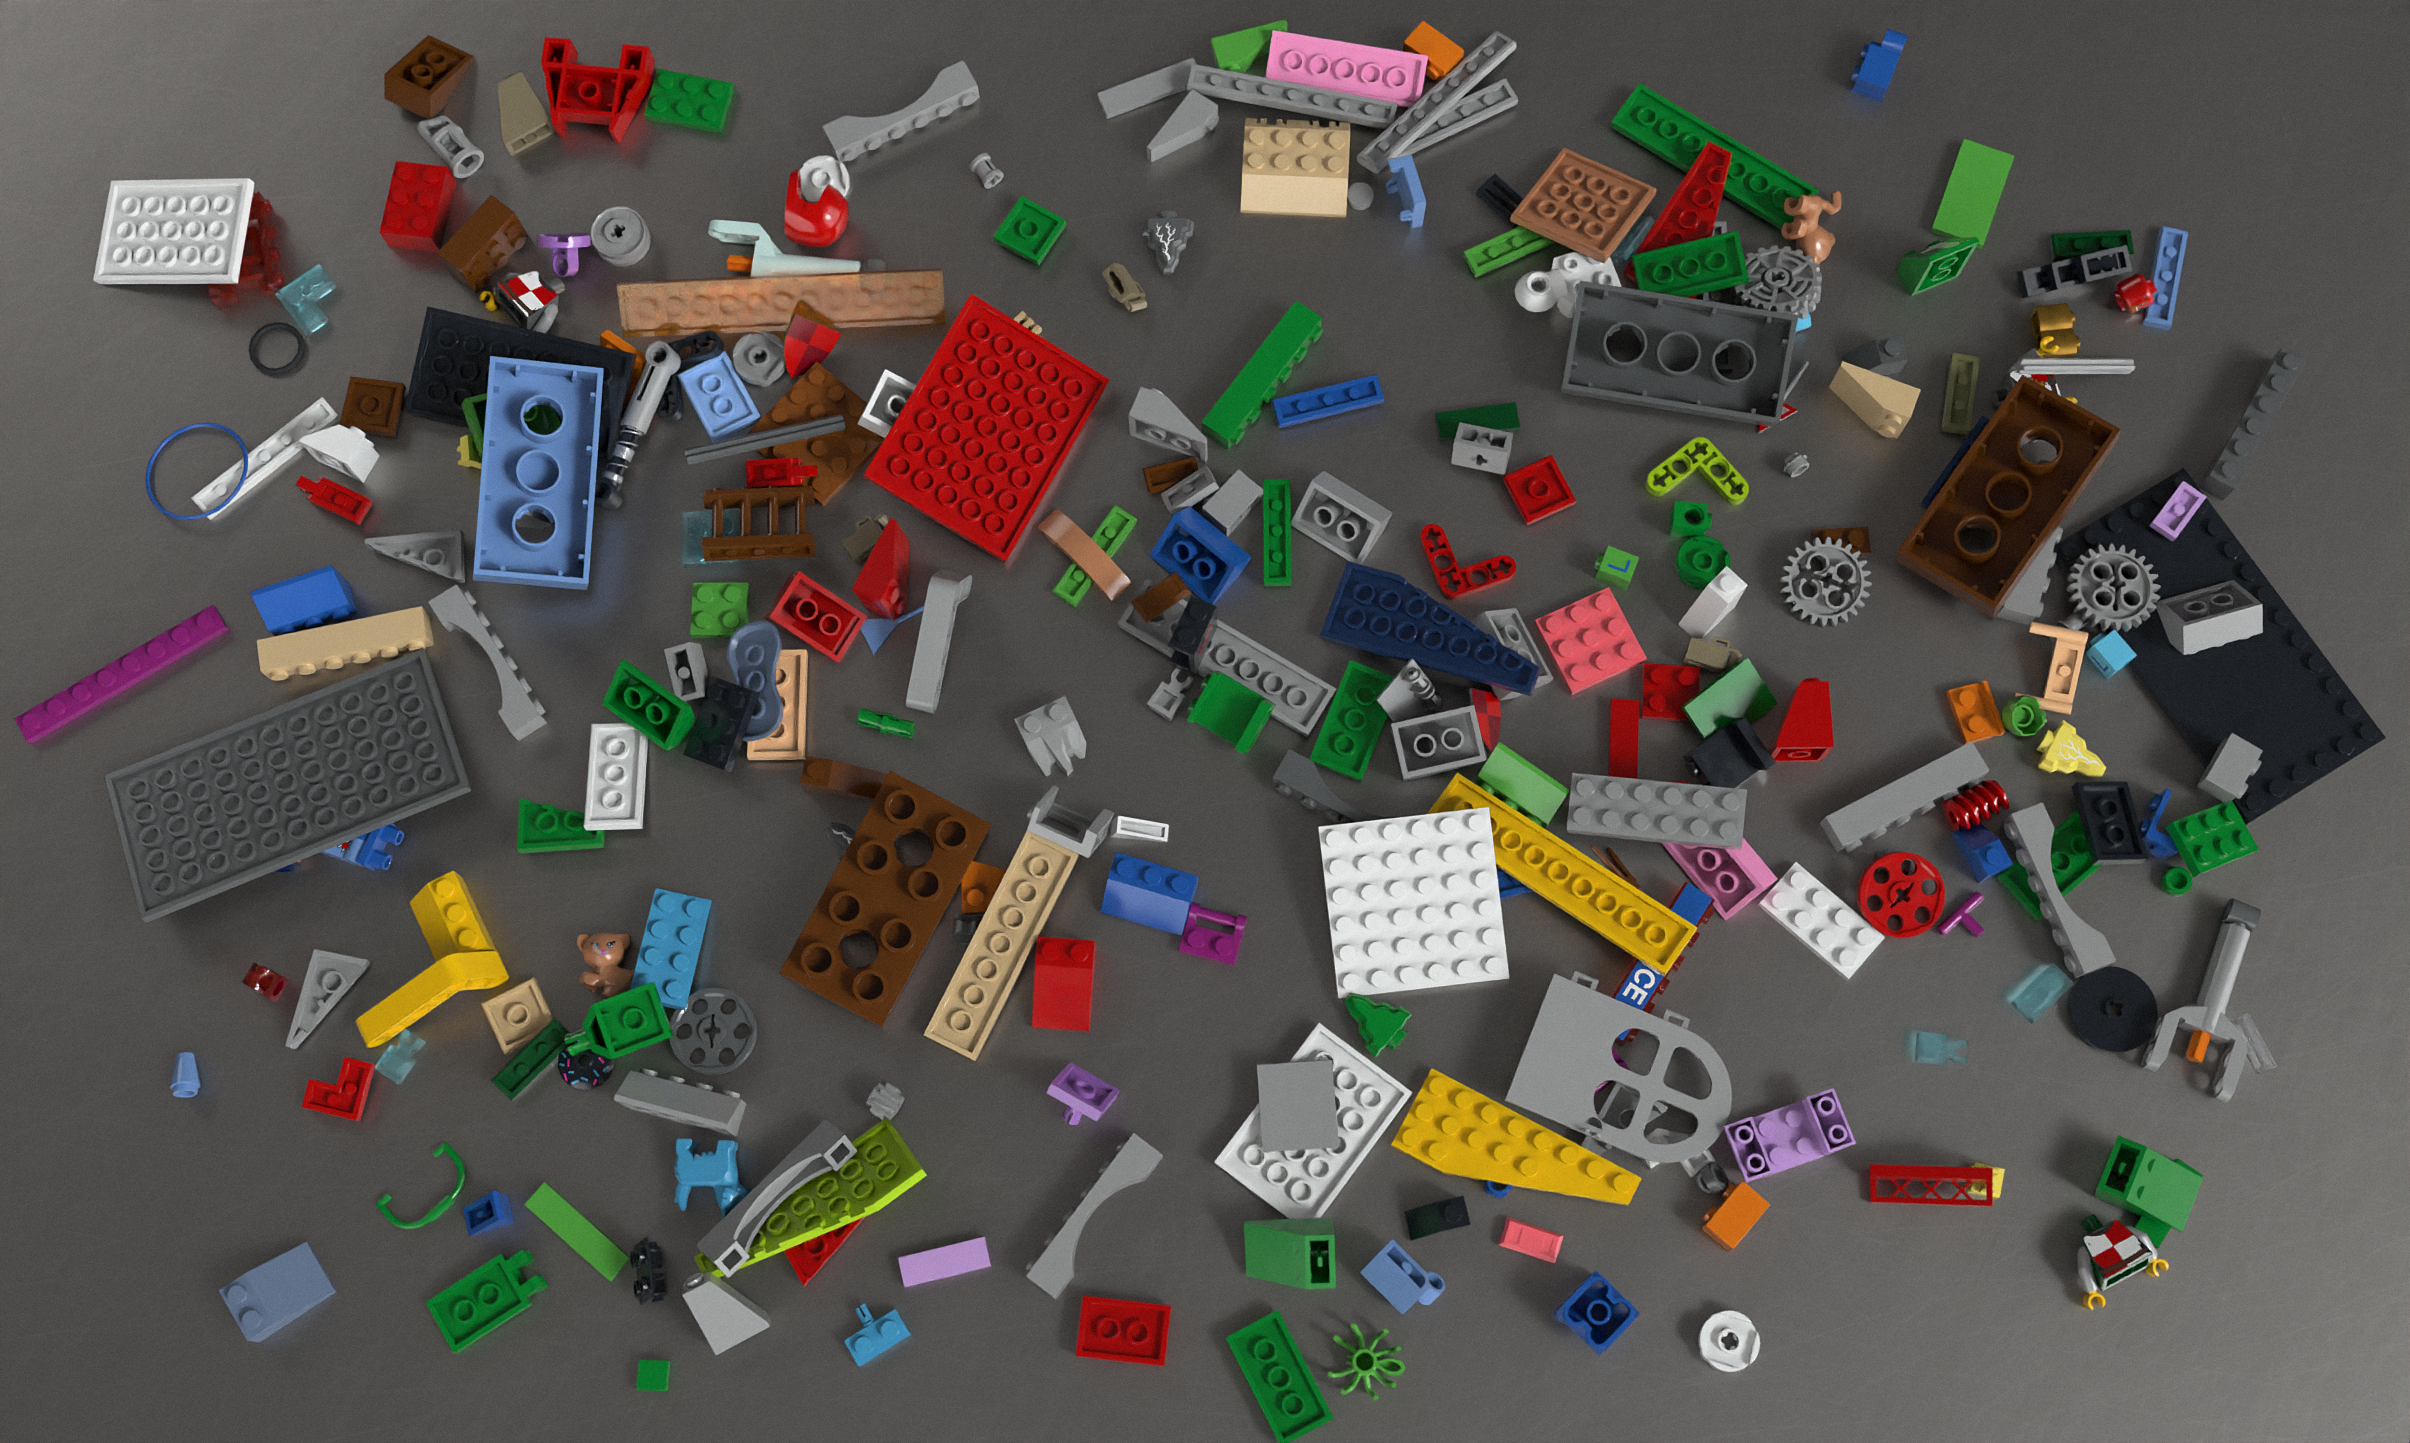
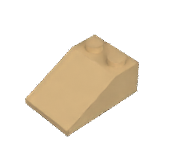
M1844 361L1840 364L1829 386L1871 429L1878 431L1884 437H1894L1897 439L1910 420L1921 389Z

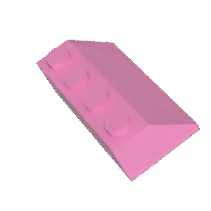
M1742 838L1741 850L1662 843L1696 886L1713 898L1711 904L1725 921L1778 880L1744 838Z

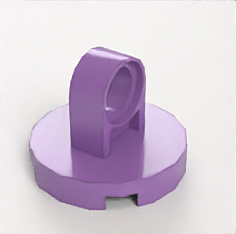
M547 233L537 235L538 247L551 248L553 270L560 277L574 276L579 267L578 247L592 246L590 234ZM564 258L566 259L568 265L567 271L564 269L563 265Z

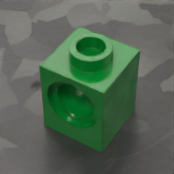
M1674 501L1670 510L1669 536L1688 538L1704 536L1706 530H1710L1712 514L1707 513L1708 503ZM1692 516L1697 520V523L1690 524L1686 521L1685 517Z

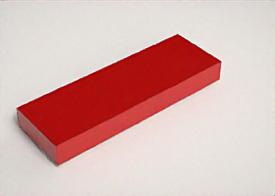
M1610 700L1608 776L1637 779L1639 700Z

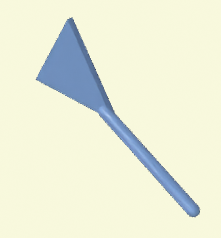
M925 604L896 618L895 621L888 618L866 619L860 629L873 654H876L897 624L923 611Z

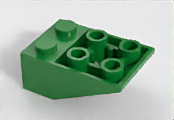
M2118 1135L2094 1197L2182 1233L2203 1178L2149 1147Z
M1333 1217L1244 1221L1246 1276L1303 1289L1336 1288Z

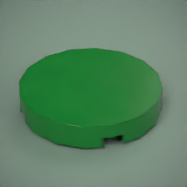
M1710 536L1690 538V540H1687L1679 547L1675 556V570L1678 577L1687 586L1697 590H1704L1726 566L1730 569V555L1728 551L1726 552V549L1719 540Z

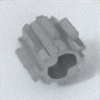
M881 1082L878 1083L866 1102V1105L871 1108L869 1112L881 1120L884 1117L891 1120L897 1114L904 1101V1097L900 1095V1089L889 1082L886 1086Z

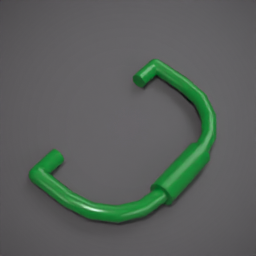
M447 1142L441 1143L432 1153L435 1157H438L445 1151L455 1163L458 1173L455 1188L425 1213L426 1216L412 1222L402 1221L390 1212L385 1204L392 1196L387 1192L376 1202V1207L396 1227L404 1229L422 1227L430 1221L434 1222L456 1202L455 1198L461 1192L464 1185L465 1168L458 1154Z

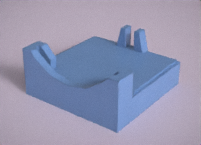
M1412 155L1388 160L1390 171L1395 173V175L1385 185L1388 194L1399 192L1405 210L1400 212L1401 222L1408 221L1411 228L1423 226L1426 199Z

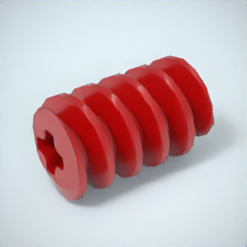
M1985 780L1981 785L1972 787V790H1965L1962 795H1956L1952 800L1944 801L1942 809L1948 823L1954 830L1958 831L1959 825L1965 830H1969V820L1974 825L1980 824L1979 815L1984 820H1988L1990 818L1988 810L1994 815H1998L2000 813L1998 805L2003 810H2008L2009 802L2005 791L1997 781Z

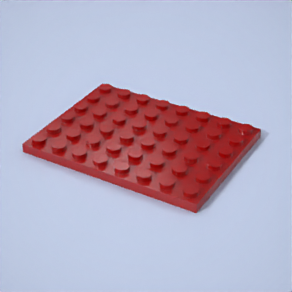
M971 293L862 477L1002 562H1006L1110 380Z

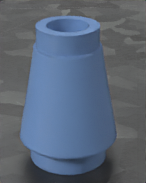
M189 1052L179 1053L176 1055L170 1089L173 1090V1095L176 1097L186 1098L195 1096L201 1087L195 1055Z

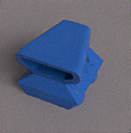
M1595 1270L1554 1311L1553 1316L1558 1321L1569 1326L1600 1356L1640 1313L1606 1278Z

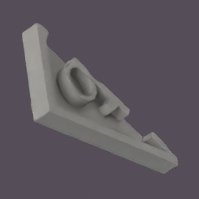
M461 529L365 539V544L370 550L459 583H465L464 533Z
M317 949L313 950L285 1047L297 1049L368 968L370 961Z
M1616 1082L1598 1117L1608 1125L1618 1129H1626L1630 1124L1639 1100V1093L1635 1089ZM1656 1101L1646 1124L1665 1113L1668 1107ZM1586 1136L1581 1145L1599 1156L1613 1147L1590 1136Z

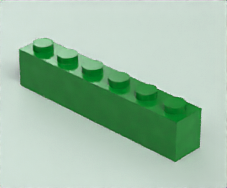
M1295 301L1201 422L1202 433L1227 450L1233 443L1238 444L1244 436V428L1248 423L1253 424L1261 412L1259 409L1264 402L1268 404L1276 394L1275 388L1278 384L1286 382L1292 372L1291 367L1294 363H1300L1308 351L1306 348L1311 341L1315 343L1323 332L1321 328L1322 317L1300 302Z

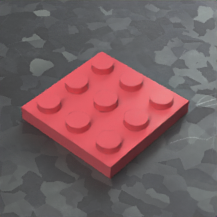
M1609 587L1534 621V625L1571 695L1640 665L1647 660Z

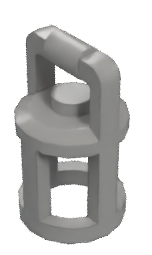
M446 116L435 117L419 123L418 132L430 144L431 150L447 163L455 177L466 178L480 168L484 161V154L464 136L463 130L459 125L454 124ZM442 127L434 136L429 131ZM459 145L462 150L454 156L451 151ZM468 156H471L474 161L465 168L461 162Z

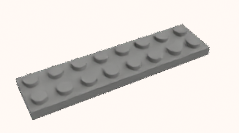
M1146 579L1135 598L1156 583ZM1183 599L1147 624L1134 606L1130 604L1118 622V627L1167 656L1172 657L1175 649L1168 647V644L1188 602ZM1218 619L1217 629L1196 672L1206 677L1209 673L1212 675L1215 671H1221L1276 704L1270 716L1306 737L1309 736L1336 693V688Z

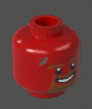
M2136 273L2118 282L2116 285L2117 291L2113 292L2122 312L2127 310L2133 314L2153 304V293L2157 292V289L2151 277L2145 279L2143 275Z

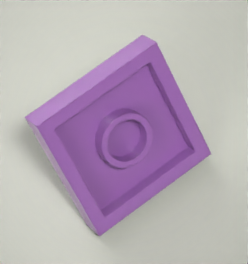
M1070 1062L1052 1081L1046 1093L1067 1104L1061 1117L1066 1122L1069 1116H1072L1068 1124L1077 1125L1082 1114L1098 1121L1116 1100L1120 1090Z

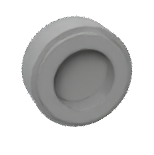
M1363 182L1351 185L1347 192V202L1350 207L1355 210L1369 208L1373 202V189Z

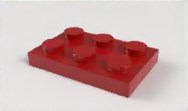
M1083 1296L1076 1357L1165 1367L1172 1306Z

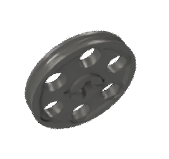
M707 988L691 994L688 998L686 1010L676 1009L670 1022L674 1037L669 1039L674 1054L686 1067L703 1075H721L735 1070L750 1056L757 1039V1022L750 1006L737 994L721 988ZM700 999L706 1000L708 1004L706 1012L701 1015L695 1014L692 1009L693 1004ZM727 999H732L736 1002V1010L732 1014H723L721 1011L722 1003ZM715 1023L716 1028L721 1031L715 1034L712 1041L711 1036L706 1031L710 1030ZM683 1024H689L692 1027L691 1036L684 1040L679 1039L677 1036L678 1028ZM739 1024H747L750 1028L749 1035L744 1039H737L735 1037L734 1031ZM726 1048L732 1049L734 1052L733 1061L729 1064H722L719 1061L720 1052ZM695 1049H703L705 1052V1059L700 1064H693L690 1060V1055Z

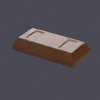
M1195 456L1142 468L1149 494L1168 490L1199 470Z
M1174 571L1130 602L1147 624L1192 592L1178 573Z

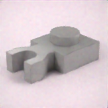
M1175 668L1172 672L1170 684L1167 685L1162 681L1147 703L1148 708L1169 721L1172 720L1186 699L1182 692L1190 688L1194 682V679L1188 676L1185 682H1178L1177 677L1181 674L1178 668Z

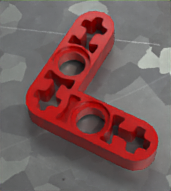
M1428 524L1421 531V547L1438 589L1445 599H1460L1506 583L1515 575L1516 562L1507 555H1500L1459 569L1442 527L1437 524ZM1430 532L1434 536L1438 535L1436 541L1438 549L1435 551L1432 540H1426ZM1438 556H1446L1450 561V565L1446 568H1439L1434 560ZM1501 563H1503L1504 567H1510L1507 574H1504L1503 571H1498L1494 573V579H1491L1490 571L1498 570ZM1475 571H1479L1485 575L1486 580L1481 584H1475L1470 579V575ZM1451 573L1450 579L1452 583L1458 584L1456 592H1453L1451 588L1446 589L1448 585L1446 575Z

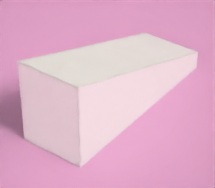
M1117 816L1112 820L1110 837L1167 842L1169 824Z

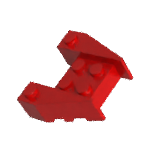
M545 37L541 64L545 75V86L549 97L552 124L559 137L564 139L567 121L609 125V132L616 144H620L651 86L655 60L649 47L622 44L619 68L577 64L578 52L571 39Z

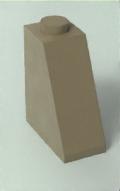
M521 71L507 76L502 82L498 83L502 141L511 157L556 132L550 116Z

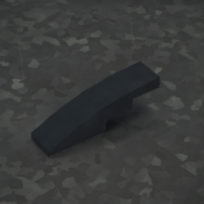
M2127 245L2022 270L2017 272L2022 298L2128 273L2132 271Z

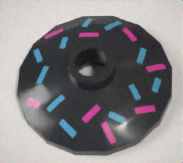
M579 1040L570 1043L567 1047L578 1044ZM566 1047L558 1056V1069L561 1078L569 1086L579 1090H592L602 1086L611 1077L615 1068V1059L606 1058L592 1052L591 1049L572 1056ZM583 1055H588V1063L581 1065L580 1058Z

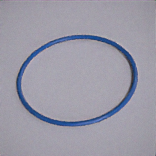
M195 423L178 429L161 442L148 463L145 478L150 500L162 513L183 520L203 518L221 510L237 495L245 481L248 471L246 447L234 431L217 423ZM196 427H216L230 433L240 444L244 457L242 477L234 492L216 508L198 515H177L161 507L151 491L150 472L157 454L164 445L176 435Z

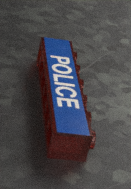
M1685 881L1668 909L1698 928L1701 922L1706 925L1715 910L1710 907L1715 899ZM1697 931L1687 943L1688 947L1692 948L1700 933ZM1680 953L1665 977L1636 958L1611 998L1650 1014L1655 1007V1004L1651 1002L1656 993L1663 994L1670 983V980L1666 978L1671 969L1677 971L1685 957ZM1640 1029L1625 1030L1618 1035L1614 1042L1621 1047L1626 1041L1632 1043Z

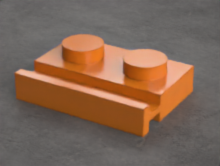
M1987 680L1946 692L1964 745L1994 736H2001L2005 733Z

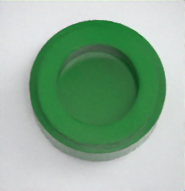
M2172 867L2161 876V887L2168 895L2182 896L2192 887V877L2182 867Z

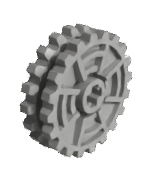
M1771 246L1770 250H1765L1762 247L1758 249V253L1750 252L1746 255L1745 264L1749 283L1733 286L1732 299H1735L1734 305L1798 315L1801 319L1807 317V311L1813 312L1816 309L1815 303L1820 301L1822 273L1819 272L1818 263H1813V257L1810 255L1803 256V251L1800 249L1791 251L1789 246H1785L1783 249Z

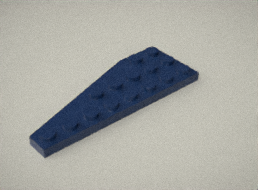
M1347 561L1320 633V637L1323 640L1403 662H1408L1412 658L1418 666L1532 696L1540 674V668L1513 649L1510 650L1499 643L1496 638L1490 634L1487 635L1478 629L1475 624L1443 603L1440 604L1420 588L1417 589L1402 576Z

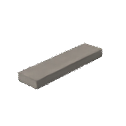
M1194 57L1097 93V98L1106 118L1115 117L1187 90L1191 66L1196 64Z

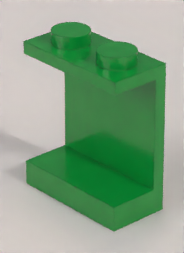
M1215 671L1212 675L1209 673L1201 684V688L1204 690L1199 699L1195 697L1188 707L1187 712L1190 715L1187 721L1199 723L1236 745L1235 749L1243 754L1249 753L1276 704L1221 671Z

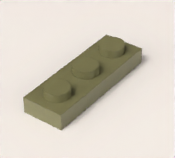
M1952 353L1950 356L1941 431L1969 435L1971 432L1980 357Z

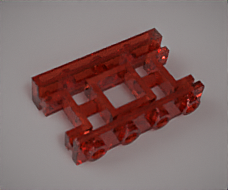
M260 192L254 193L248 221L258 219L259 230L255 226L247 227L245 241L252 240L254 255L242 258L240 266L241 278H238V283L208 284L210 299L219 310L231 308V302L233 304L239 303L237 291L259 287L265 297L271 296V293H275L276 296L283 295L281 286L285 285L281 270L278 268L281 256L277 246L274 244L277 232L270 220V215H273V209L268 199L265 200ZM266 266L267 278L263 273L251 274V269Z

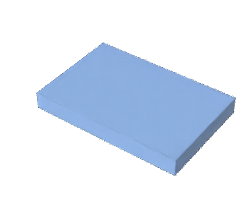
M726 351L716 358L704 361L677 374L713 443L721 441L757 423L761 419Z

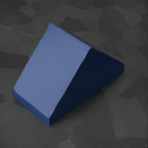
M492 1191L462 1208L469 1236H475L514 1223L508 1195L499 1191Z

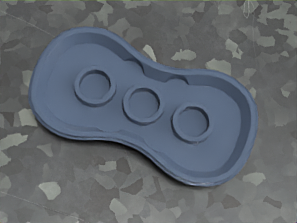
M755 621L741 626L733 633L727 647V661L733 675L734 684L760 693L743 741L746 742L760 740L771 735L779 728L783 719V704L776 686V670L782 644L778 630L772 623L767 621Z

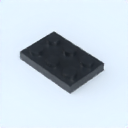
M712 676L683 755L731 772L760 693Z
M2127 781L2076 782L2071 786L2093 865L2143 864L2149 860Z

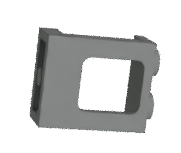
M1053 786L1047 794L1044 792L1041 794L1037 804H1032L1027 815V819L1030 820L1027 831L1089 858L1107 836L1115 813L1104 808L1099 816L1093 820L1055 803L1054 800L1059 788ZM1045 817H1051L1080 830V832L1074 838L1041 822Z

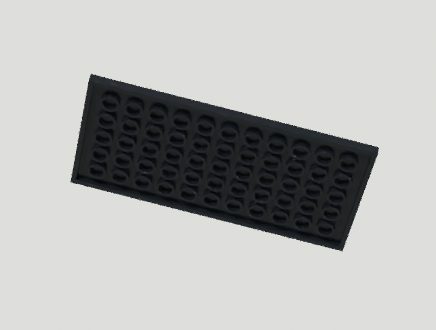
M2182 468L2060 541L2058 544H2055L2053 552L2057 553L2055 563L2067 578L2073 573L2070 570L2074 564H2078L2076 560L2081 555L2085 556L2089 549L2095 552V549L2102 545L2106 551V548L2112 543L2115 551H2117L2122 545H2125V553L2129 554L2135 549L2134 557L2136 559L2145 556L2142 564L2144 566L2153 565L2148 572L2149 574H2158V577L2152 582L2161 586L2157 592H2154L2160 596L2158 601L2234 580L2263 604V633L2253 635L2248 639L2228 642L2220 647L2200 650L2195 654L2183 655L2169 642L2157 609L2149 613L2150 617L2146 621H2142L2137 628L2132 625L2127 632L2122 627L2117 631L2137 655L2129 662V665L2205 769L2208 767L2221 742L2231 733L2263 750L2258 758L2261 761L2260 767L2253 776L2249 775L2245 781L2248 784L2247 790L2240 799L2234 798L2232 800L2244 823L2247 825L2378 744L2386 737L2207 498H2205L2173 542L2149 526L2183 481L2202 493L2187 471ZM2093 571L2097 578L2103 579L2100 572ZM2121 571L2126 579H2131L2127 572ZM2095 597L2098 604L2105 606L2103 599ZM2123 597L2126 604L2133 606L2129 598ZM2111 626L2105 630L2107 635L2112 632Z

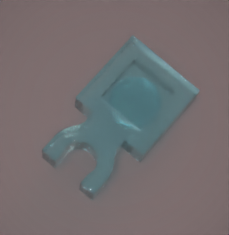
M407 1029L402 1032L399 1045L395 1047L390 1044L375 1065V1070L399 1085L417 1061L411 1056L426 1043V1041L418 1037L414 1044L409 1045L408 1040L413 1033Z
M1918 1032L1916 1033L1915 1062L1944 1066L1947 1064L1948 1058L1956 1064L1965 1065L1968 1057L1958 1056L1956 1049L1957 1047L1967 1048L1968 1041L1960 1040L1955 1043H1948V1035Z

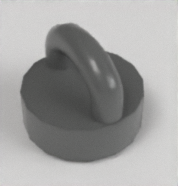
M1714 1162L1704 1166L1695 1176L1697 1185L1706 1193H1720L1728 1187L1729 1180L1725 1171Z

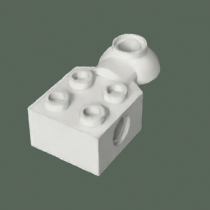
M1575 251L1555 257L1551 271H1531L1523 275L1516 283L1515 296L1522 307L1533 312L1546 311L1557 302L1559 312L1567 318L1573 317L1577 287L1580 281L1622 286L1610 257L1604 264ZM1532 287H1541L1543 291L1537 292Z

